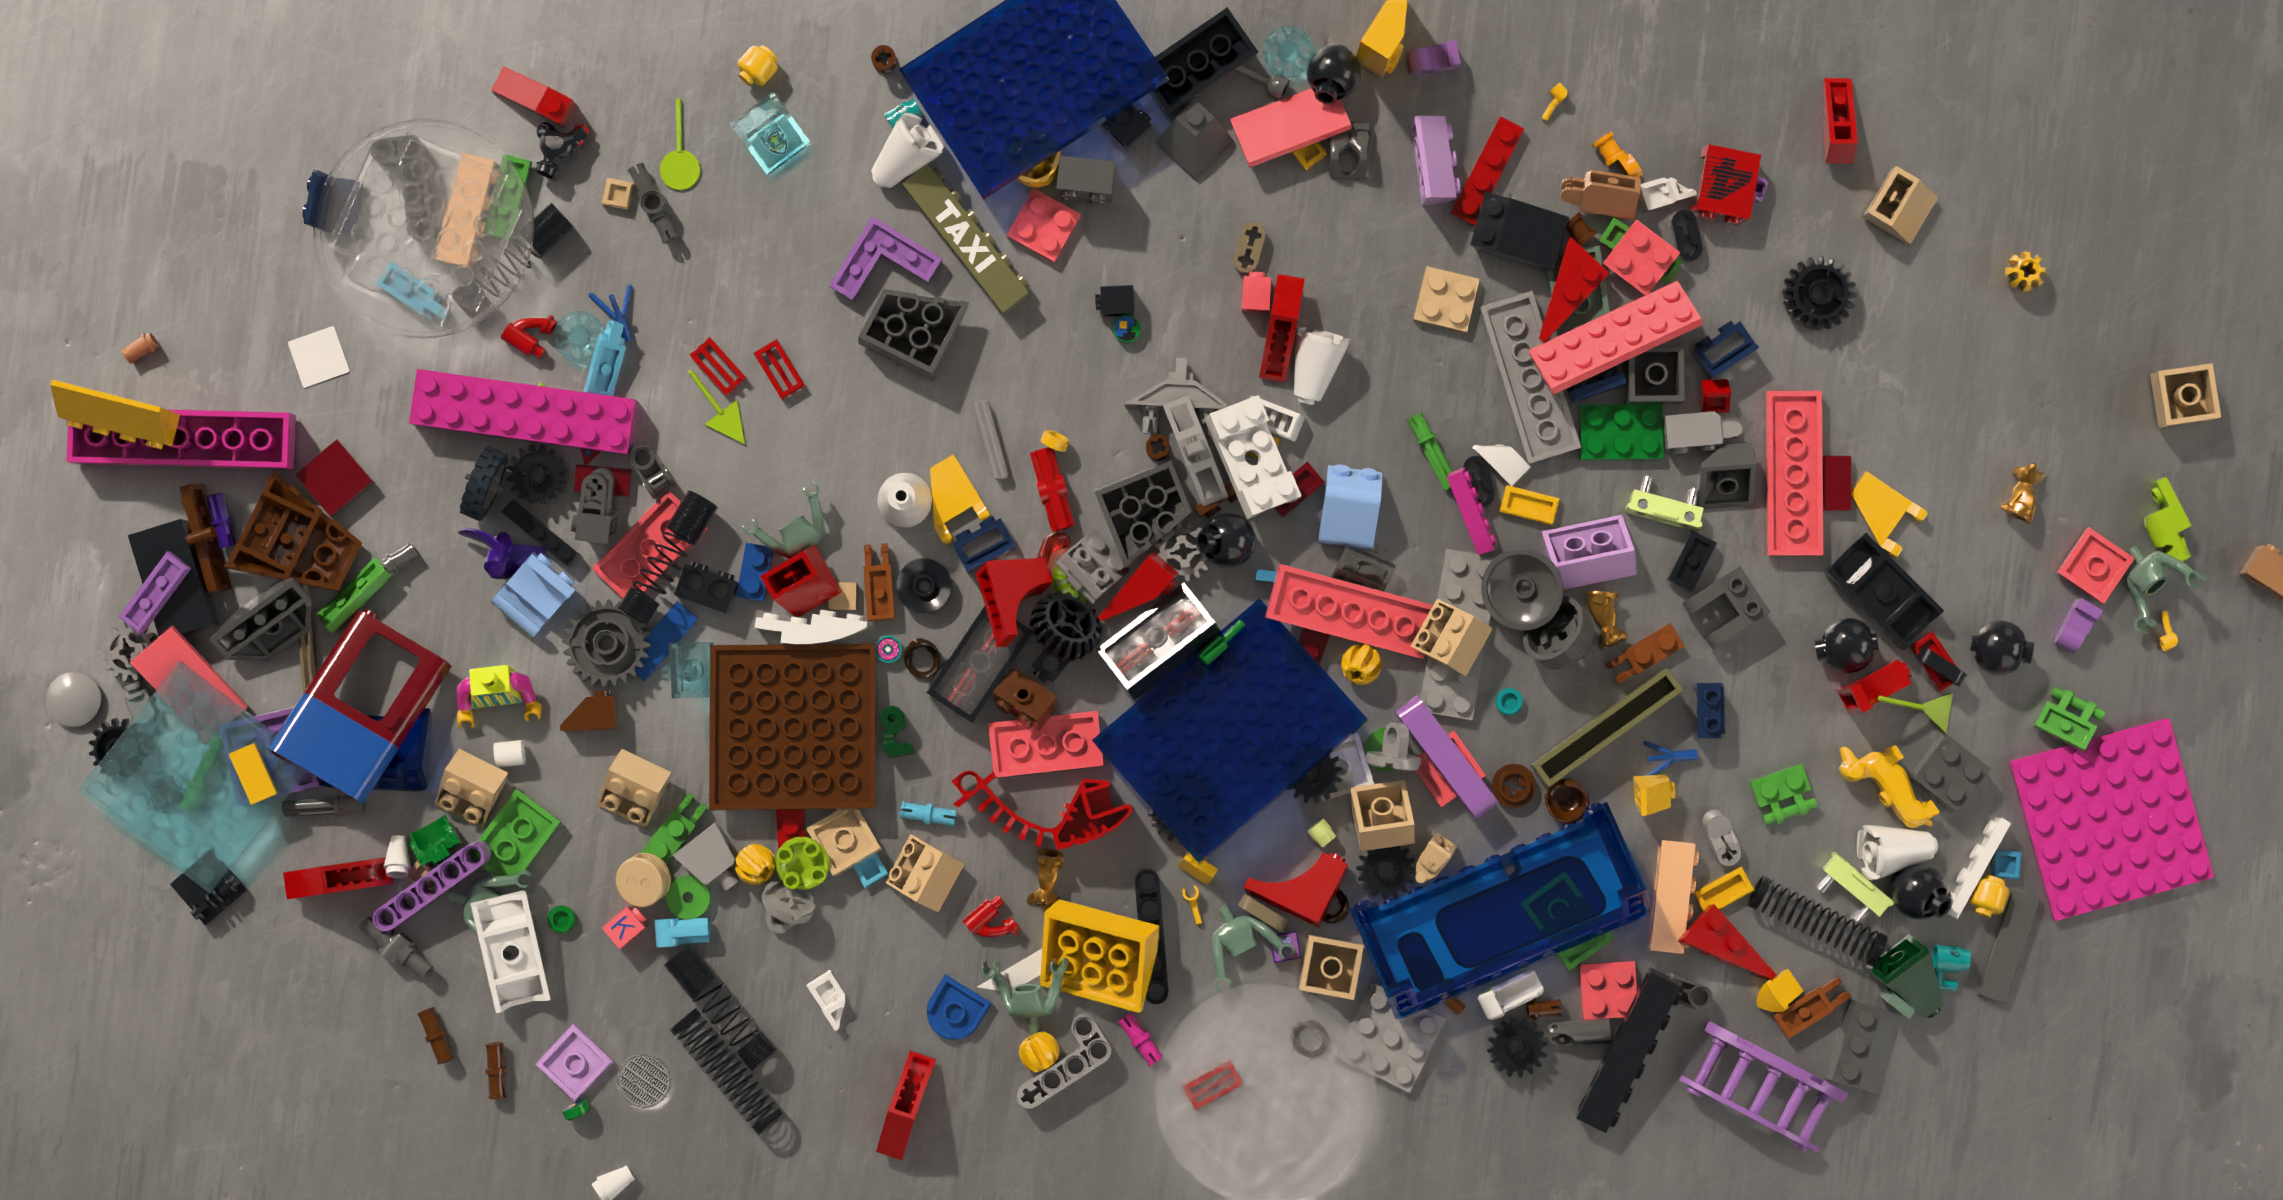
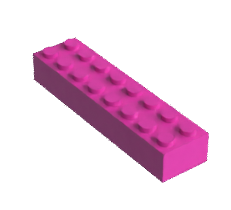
M417 369L409 424L418 427L630 456L639 402L629 398Z
M170 410L180 414L172 447L163 445L162 450L146 446L147 440L136 438L134 443L119 439L120 433L110 431L109 436L92 432L93 426L83 424L82 429L68 426L66 462L76 465L294 470L296 415L287 412Z

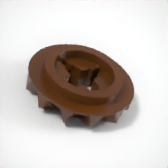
M1520 764L1503 766L1492 779V792L1497 801L1506 807L1518 808L1526 805L1533 798L1536 791V781L1532 772ZM1518 774L1517 783L1524 787L1525 790H1515L1510 798V788L1506 787L1502 782H1512L1515 775Z

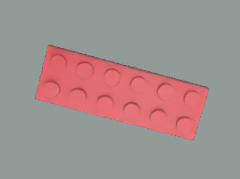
M1675 281L1529 350V354L1551 393L1554 395L1703 324L1700 315L1678 281Z
M1766 391L1767 556H1823L1822 391Z
M1279 564L1265 618L1424 659V654L1410 646L1433 605Z

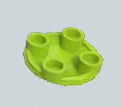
M795 837L786 841L778 849L775 858L776 871L784 885L789 889L808 890L820 885L826 879L830 868L829 856L825 848L816 840L808 837Z

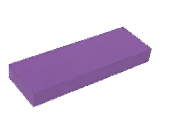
M167 551L119 615V618L137 633L143 634L191 568L171 551Z

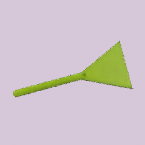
M1953 693L1924 704L1878 696L1877 699L1881 702L1921 710L1943 733L1947 732Z

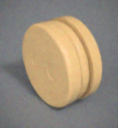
M651 853L634 855L619 867L616 874V886L619 894L627 903L636 907L653 905L667 894L671 884V875L667 865L661 858Z

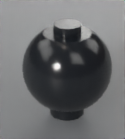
M1343 45L1325 46L1316 51L1310 58L1306 74L1308 83L1315 92V98L1323 104H1334L1336 100L1346 98L1352 94L1359 85L1361 66L1358 58L1347 47Z
M1223 513L1213 517L1205 525L1203 531L1198 533L1196 538L1199 552L1204 553L1213 564L1223 568H1234L1244 564L1253 554L1257 542L1256 534L1251 524L1242 516L1233 513Z
M1844 618L1833 622L1825 630L1822 639L1815 640L1818 661L1826 660L1830 667L1842 673H1855L1863 670L1873 660L1875 656L1874 650L1879 649L1877 633L1872 634L1868 625L1853 618Z
M1997 620L1985 624L1979 629L1977 635H1972L1969 651L1974 652L1976 663L1984 671L1993 675H2007L2018 670L2021 663L2031 664L2034 642L2026 641L2024 632L2015 624Z
M1916 864L1897 872L1893 876L1892 899L1896 908L1903 915L1911 919L1923 920L1934 915L1940 918L1949 910L1951 899L1947 897V885L1943 876L1936 869L1927 865Z

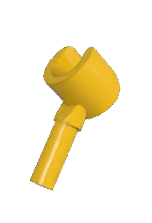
M1558 83L1549 92L1555 99L1541 117L1548 121L1556 106L1567 97V89L1561 83Z
M2168 611L2161 612L2166 635L2158 639L2164 652L2173 649L2178 644V638L2172 632Z
M1194 885L1196 895L1193 898L1187 897L1183 888V897L1190 904L1195 923H1203L1197 902L1199 898L1198 888Z

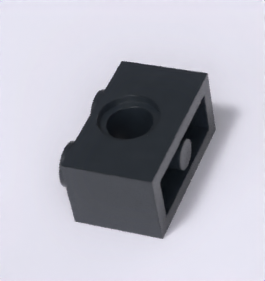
M1112 86L1090 107V113L1128 152L1151 130V124L1149 123L1151 118L1141 107L1136 110L1130 103L1132 98L1124 89L1120 88L1117 90ZM1122 110L1127 111L1130 114V119L1126 123H1119L1115 119V114Z

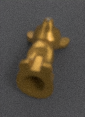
M2034 462L2022 468L2015 467L2013 474L2018 478L2019 482L2013 488L2010 501L2001 506L2005 513L2028 524L2031 523L2035 515L2037 505L2034 485L2042 482L2046 476V473L2038 471L2037 464Z
M1586 592L1588 610L1593 616L1594 621L1601 627L1599 649H1603L1604 646L1612 647L1618 645L1622 640H1627V633L1616 627L1617 615L1614 602L1619 598V593Z
M1042 848L1038 849L1036 853L1037 864L1040 865L1038 872L1040 888L1029 894L1027 903L1029 905L1036 903L1041 908H1049L1058 899H1061L1053 891V888L1058 879L1059 869L1063 865L1064 854L1054 849Z

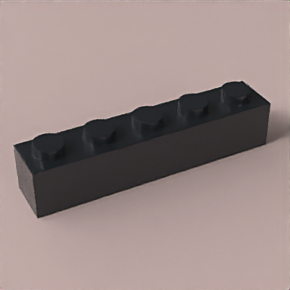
M511 499L502 510L505 516L567 567H570L579 557V552L514 499Z

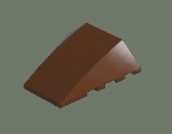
M273 470L224 568L280 580L294 578L299 584L338 592L362 542L334 519L332 520L322 512L321 508L316 504H312L300 494V491L294 486H290Z

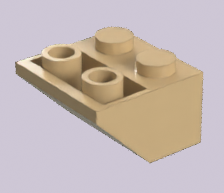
M1895 166L1888 173L1864 213L1863 218L1910 245L1938 197L1920 179Z
M1437 599L1410 647L1466 677L1493 628L1475 616Z
M458 749L444 770L434 805L471 824L484 828L503 791L508 772Z
M621 749L608 770L597 805L647 828L663 796L671 772Z
M910 834L885 883L915 902L939 912L964 863Z

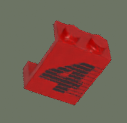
M1711 144L1702 147L1700 158L1705 159L1697 204L1691 206V212L1698 213V218L1714 220L1715 217L1725 218L1724 223L1731 225H1741V222L1750 220L1762 155Z

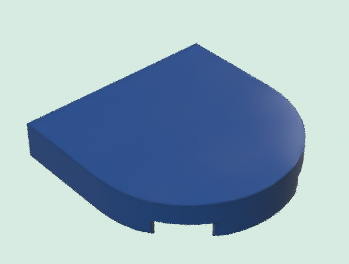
M945 974L928 1002L927 1019L932 1030L939 1036L949 1040L962 1039L976 1030L992 1002Z

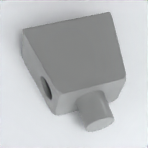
M713 823L673 855L677 861L705 886L717 880L723 889L728 891L739 882L730 871V868L736 863V855L718 823Z

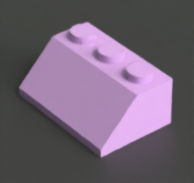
M1414 116L1411 129L1422 206L1453 202L1457 198L1456 194L1460 193L1459 177H1454L1453 167L1457 166L1455 150H1450L1449 140L1453 139L1451 123L1446 124L1445 116Z
M1622 515L1542 531L1546 556L1558 568L1563 580L1564 590L1637 574L1635 550Z

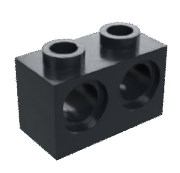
M694 561L692 566L685 564L674 596L729 614L738 588V582L733 581L735 575L720 570L718 575L707 572L709 566ZM697 574L701 577L702 584L698 589L691 590L688 586V579L692 575ZM724 583L728 588V593L724 598L717 599L714 595V588L716 585Z

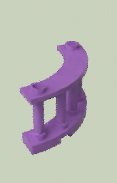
M1709 1021L1704 1031L1714 1036L1712 1039L1714 1044L1694 1081L1681 1075L1679 1080L1689 1085L1687 1091L1702 1098L1703 1094H1706L1793 1140L1792 1146L1805 1153L1808 1148L1818 1153L1821 1148L1810 1143L1809 1139L1828 1102L1832 1103L1833 1099H1836L1844 1104L1848 1093ZM1730 1044L1740 1049L1738 1055L1741 1057L1720 1096L1704 1086L1723 1049H1727ZM1755 1058L1769 1064L1767 1068L1769 1073L1750 1110H1747L1732 1102L1731 1099L1750 1062H1754ZM1786 1073L1796 1078L1794 1084L1797 1086L1776 1125L1759 1115L1779 1076L1782 1077ZM1811 1087L1818 1090L1816 1095L1818 1099L1799 1136L1787 1131V1128L1806 1091H1810Z

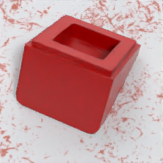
M1703 380L1701 382L1702 412L1729 413L1731 401L1729 380Z

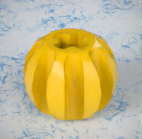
M2030 251L2021 252L2020 258L2017 255H2013L2008 260L2012 268H2005V276L2012 277V282L2008 284L2013 289L2019 284L2021 292H2030L2031 285L2038 289L2043 284L2039 276H2046V267L2041 268L2039 266V262L2043 259L2039 255L2032 259ZM2025 266L2027 267V273L2030 274L2027 277H2024V271L2021 270Z
M1357 644L1351 646L1343 654L1341 669L1344 677L1353 684L1366 685L1372 683L1381 672L1382 661L1380 655L1370 645Z
M750 844L743 848L736 857V863L734 864L736 874L749 885H760L773 875L775 871V857L763 845Z
M1037 1032L1026 1038L1019 1046L1021 1063L1032 1072H1041L1051 1067L1059 1059L1060 1049L1058 1043L1047 1032Z

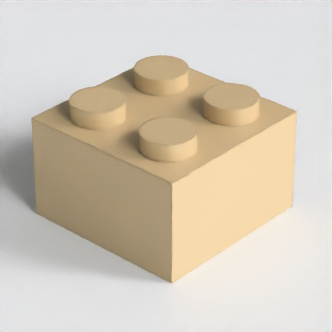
M2213 363L2162 370L2150 374L2158 428L2213 421L2221 418Z
M1405 780L1350 788L1351 809L1360 852L1415 844V824Z
M1308 934L1298 989L1354 1000L1364 945Z

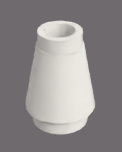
M395 835L390 837L383 867L388 877L404 878L408 876V871L411 870L407 837Z
M625 1166L597 1177V1181L592 1183V1186L601 1200H613L635 1179L628 1167Z

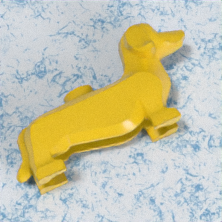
M1896 745L1886 748L1885 753L1871 752L1860 759L1848 747L1839 748L1843 761L1839 767L1842 778L1849 782H1857L1864 778L1872 779L1881 791L1878 797L1882 804L1887 808L1891 807L1897 817L1907 827L1917 828L1924 824L1931 827L1932 821L1930 818L1940 812L1932 800L1922 803L1916 800L1906 771L1897 764L1903 758V755Z

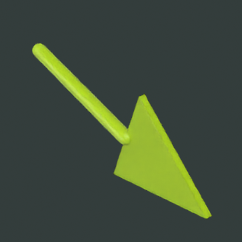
M690 370L688 372L718 412L716 416L704 425L745 445L738 401L736 400L722 410L694 371Z

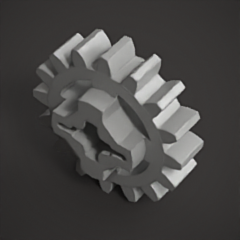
M1178 523L1177 530L1173 531L1171 529L1167 536L1164 535L1160 538L1162 540L1161 544H1154V547L1160 550V553H1157V555L1164 561L1175 560L1180 564L1181 570L1175 569L1179 573L1175 577L1176 582H1178L1180 576H1184L1185 581L1189 582L1191 574L1198 579L1200 577L1199 569L1208 570L1204 564L1205 561H1209L1204 553L1199 552L1197 545H1192L1186 540L1185 534L1196 539L1198 533L1202 530L1199 527L1196 531H1192V523H1188L1186 529H1182L1181 523ZM1176 536V544L1173 548L1165 550L1167 542ZM1180 545H1185L1186 549L1196 550L1187 554V559L1182 560L1180 555H1170L1175 553V551H1179ZM1202 555L1199 563L1191 569L1190 561L1193 557Z
M125 622L120 623L121 630L111 627L110 630L113 635L103 636L107 644L99 646V649L105 651V655L99 658L100 660L108 661V664L104 667L105 670L110 671L114 669L112 677L118 678L122 674L123 681H129L132 675L134 681H139L141 675L132 666L130 661L153 642L156 633L147 634V628L143 634H139L133 628H129ZM132 633L139 635L145 642L139 643L136 641ZM119 639L120 642L116 649H114V645ZM130 647H134L135 652L131 653V656H126V651L130 650ZM116 661H123L128 670L120 667Z

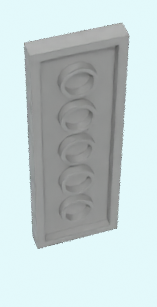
M1533 291L1481 306L1479 309L1527 463H1535L1580 449L1581 445L1564 390L1554 395L1551 393L1529 354L1530 349L1542 344L1539 341V335L1543 323Z
M1446 549L1437 599L1475 616L1489 626L1491 614L1483 602L1481 583L1486 568L1496 557ZM1486 642L1466 677L1427 656L1420 699L1432 714L1473 721Z

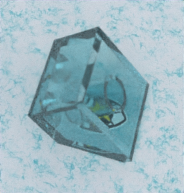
M774 92L729 124L767 176L811 144Z

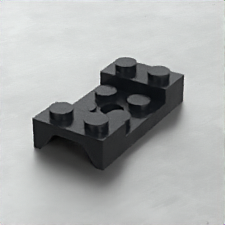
M1867 533L1860 535L1824 571L1843 592L1845 591L1883 629L1882 631L1901 650H1906L1914 638L1930 622L1944 612ZM1882 583H1886L1892 588V595L1888 599H1883L1878 595V587Z

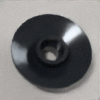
M927 558L916 559L905 565L898 575L896 584L901 602L908 609L917 613H931L940 609L947 602L952 587L951 578L944 566L935 560ZM927 581L930 584L928 591L920 590L919 585L921 582Z

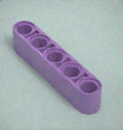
M1417 695L1395 711L1399 720L1406 724L1409 733L1476 820L1498 804L1494 795Z
M474 841L459 850L378 908L373 915L375 927L381 931H389L406 921L487 863L491 857L490 846L484 841ZM472 848H475L480 852V861H476L472 858ZM450 864H454L458 867V877H455L450 873ZM428 879H431L436 883V892H432L428 889ZM406 895L414 898V908L407 905L405 901ZM384 911L392 913L393 923L385 920Z

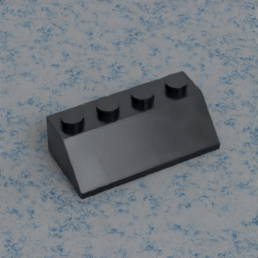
M1227 7L1137 69V76L1155 101L1169 115L1259 52Z

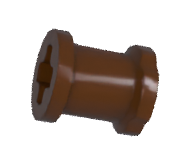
M880 45L873 50L871 59L875 69L883 74L894 71L897 65V57L894 50L887 45ZM885 54L889 58L887 65L878 62L881 60L880 55Z
M1578 212L1569 220L1566 230L1582 247L1597 231L1595 229L1591 230L1581 218L1582 214Z
M1157 434L1147 440L1146 453L1152 460L1160 461L1169 455L1170 444L1164 435ZM1162 441L1163 448L1166 450L1154 454L1153 447L1150 445Z

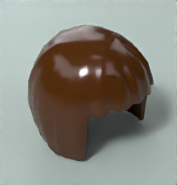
M1565 778L1558 780L1546 790L1545 805L1549 815L1558 823L1573 824L1582 820L1587 815L1590 809V795L1581 783Z

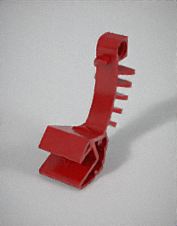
M964 771L951 781L963 795L953 805L959 808L984 788L990 797L980 804L977 810L980 813L984 812L994 800L1000 808L988 821L994 825L1004 811L1012 817L1002 832L1008 834L1015 821L1018 820L1025 825L1018 837L1020 841L1024 842L1030 828L1039 830L1035 843L1037 848L1042 847L1044 832L1052 833L1057 850L1072 847L1074 843L1080 845L1090 842V839L1092 841L1106 835V831L1111 832L1117 828L1133 811V807L1130 804L1116 808L1113 807L1108 787L1111 785L1110 781L1083 779L1071 803L1065 802L1063 807L1067 811H1060L1059 816L1063 817L1062 821L1056 827L1048 828L1032 823L1017 815L997 797L987 785L996 778L994 771L984 779L975 771ZM967 775H972L977 780V786L972 791H967L962 786V780Z

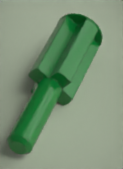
M1239 620L1224 635L1214 637L1197 653L1199 659L1208 666L1228 647L1227 642L1245 627V623Z

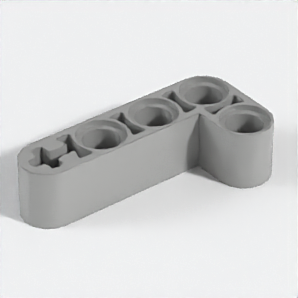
M1080 1014L1073 1020L1072 1033L1081 1047L1019 1087L1017 1101L1022 1107L1032 1109L1109 1059L1111 1055L1110 1042L1092 1016ZM1082 1019L1088 1020L1092 1025V1030L1088 1034L1079 1033L1076 1029L1078 1021ZM1095 1043H1102L1106 1046L1107 1053L1105 1056L1097 1058L1092 1054L1091 1047ZM1072 1058H1079L1083 1061L1084 1067L1078 1073H1074L1068 1068V1062ZM1047 1074H1057L1060 1077V1084L1054 1088L1047 1086L1045 1083V1076ZM1039 1080L1041 1088L1047 1094L1042 1095L1040 1090L1034 1095L1035 1101L1031 1102L1029 1099L1024 1101L1022 1098L1025 1094L1024 1089L1027 1088L1029 1091H1033L1038 1087L1035 1082Z

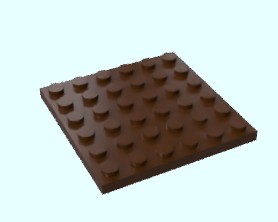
M876 644L710 645V811L876 809Z

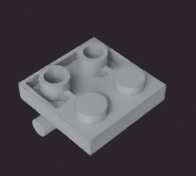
M1094 530L1066 551L1055 563L1068 577L1066 579L1067 582L1077 592L1080 590L1091 604L1096 602L1103 593L1130 571L1128 566L1124 567L1122 559L1116 555Z

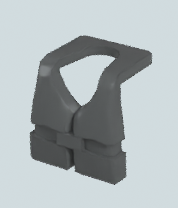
M1351 122V130L1328 138L1330 148L1329 176L1331 178H1366L1371 123ZM1348 147L1355 150L1360 157L1356 169L1352 172L1342 171L1338 158L1340 153Z

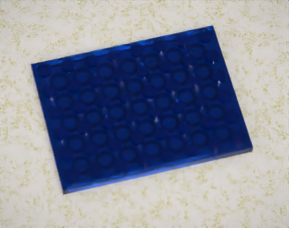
M1005 0L899 68V71L983 200L1169 81L1168 76L1116 0Z
M1260 598L1221 630L1222 634L1220 637L1239 620L1245 623V627L1227 642L1228 647L1208 666L1199 659L1196 653L1092 740L1096 747L1199 865L1368 721L1367 717L1280 621L1265 618L1267 606Z

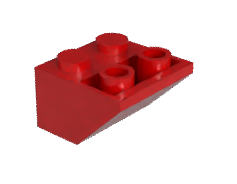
M816 545L805 549L760 575L773 600L794 617H800L842 593Z

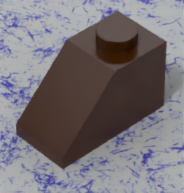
M594 691L593 697H586L560 725V731L619 729L618 696H610V691Z

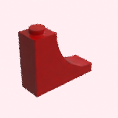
M1282 274L1277 276L1259 378L1286 382L1298 323L1304 278Z
M1045 558L986 561L976 573L997 648L1007 647L1018 635L1016 614L1019 603L1026 598L1041 595L1052 583V573L1047 566Z
M1896 659L1836 689L1848 714L1864 713L1879 702L1878 696L1888 697L1912 684L1909 679L1912 677V674L1905 662L1901 663L1899 659Z
M1331 852L1330 855L1322 853L1317 862L1308 871L1294 879L1269 883L1248 877L1244 890L1245 893L1320 928L1348 872V864L1344 863L1345 859L1338 854Z
M386 857L283 872L287 900L393 884V878L388 877L386 870L383 868Z
M913 1051L909 1052L885 1118L876 1149L877 1153L902 1161L936 1059Z

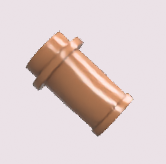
M143 333L140 339L121 349L125 359L132 364L135 360L149 352L155 353L159 344L152 333L147 335Z

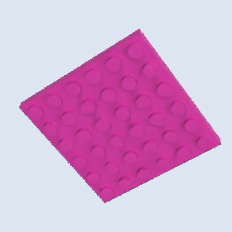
M2170 718L2092 738L2085 752L2066 745L2008 761L2053 921L2215 878Z

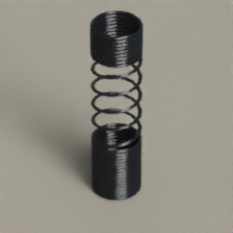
M550 203L519 231L525 240L537 251L538 255L518 239L512 237L513 243L528 265L508 249L502 247V252L517 274L495 257H491V260L507 284L485 267H480L497 294L488 289L475 277L470 276V279H467L463 285L461 284L450 296L470 318L475 320L483 310L492 304L476 282L493 296L500 297L498 289L487 273L503 286L510 288L511 285L497 263L517 278H521V274L508 254L525 267L532 268L530 261L517 243L538 259H542L554 245L556 246L566 234L574 229V226Z
M687 490L686 495H684L685 497H683L682 502L677 507L678 509H676L675 514L670 519L671 521L667 523L666 528L674 534L662 532L664 539L678 551L664 545H654L655 549L672 564L650 556L647 557L648 562L664 576L647 569H640L642 576L658 589L634 581L632 583L635 588L629 587L621 604L617 606L619 610L645 625H649L648 623L653 618L660 604L643 592L636 584L664 595L667 593L642 571L669 582H674L673 578L657 567L650 559L682 570L677 563L666 556L658 547L686 558L689 557L687 553L670 541L664 534L678 538L691 545H696L705 528H707L706 526L709 521H711L712 516H714L713 514H715L716 509H718L714 503L691 490Z
M692 944L685 946L664 964L667 971L673 975L676 982L687 992L688 997L693 999V1002H697L718 990L703 1007L702 1013H706L727 1001L713 1017L711 1024L718 1023L738 1011L723 1027L720 1035H725L747 1022L733 1037L729 1046H734L756 1033L749 1042L736 1052L750 1071L756 1069L778 1050L772 1044L771 1039L765 1035L766 1033L761 1031V1028L734 1042L750 1024L752 1017L743 1020L724 1032L743 1010V1006L737 1007L714 1021L733 1000L734 995H730L706 1009L723 990L725 984H721L697 998L718 976L707 965L706 961L702 959L699 952L693 948Z

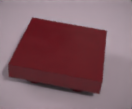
M338 439L295 474L330 517H333L374 482Z

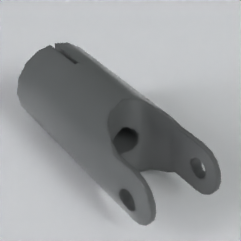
M1609 1019L1553 1022L1548 1025V1031L1552 1033L1547 1038L1550 1045L1570 1046L1611 1043Z

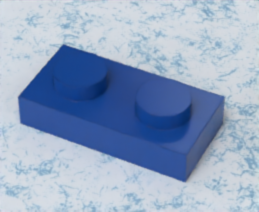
M746 543L736 597L764 602L766 586L760 575L769 571L771 567L773 551L768 547Z

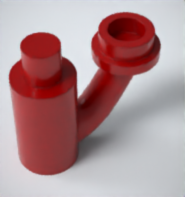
M552 315L547 319L522 318L514 323H509L503 331L501 339L525 355L530 356L533 354L541 359L546 350L538 345V339L524 330L527 328H541L540 332L542 334L550 335L558 321Z
M999 895L991 901L986 899L963 920V923L974 935L977 934L986 938L999 937L1011 933L1017 936L1021 930L1020 926L1011 917L1002 921L1005 924L1003 926H987L1000 913L998 909L1005 903Z

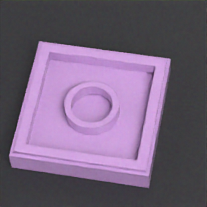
M573 1024L535 1065L576 1102L607 1070L614 1060L576 1024Z

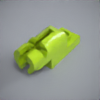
M2163 477L2150 483L2153 488L2150 490L2151 495L2158 505L2161 504L2162 508L2145 516L2144 525L2155 548L2166 547L2164 553L2184 561L2190 558L2191 554L2188 551L2184 535H2180L2179 532L2192 525L2167 477Z

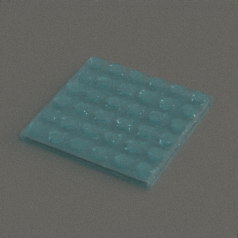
M179 661L77 792L208 893H211V890L217 886L307 771L292 762L290 764L271 754L267 748L276 734L184 662ZM256 742L278 793L251 805L229 753Z

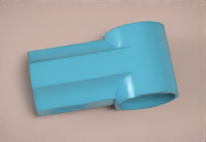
M667 918L654 920L656 947L681 946L684 943L710 942L709 918H692L688 920Z

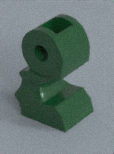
M896 706L884 708L880 714V721L887 731L882 733V749L886 752L888 758L892 759L915 754L916 751L908 742L899 744L895 739L907 727V719L904 712Z

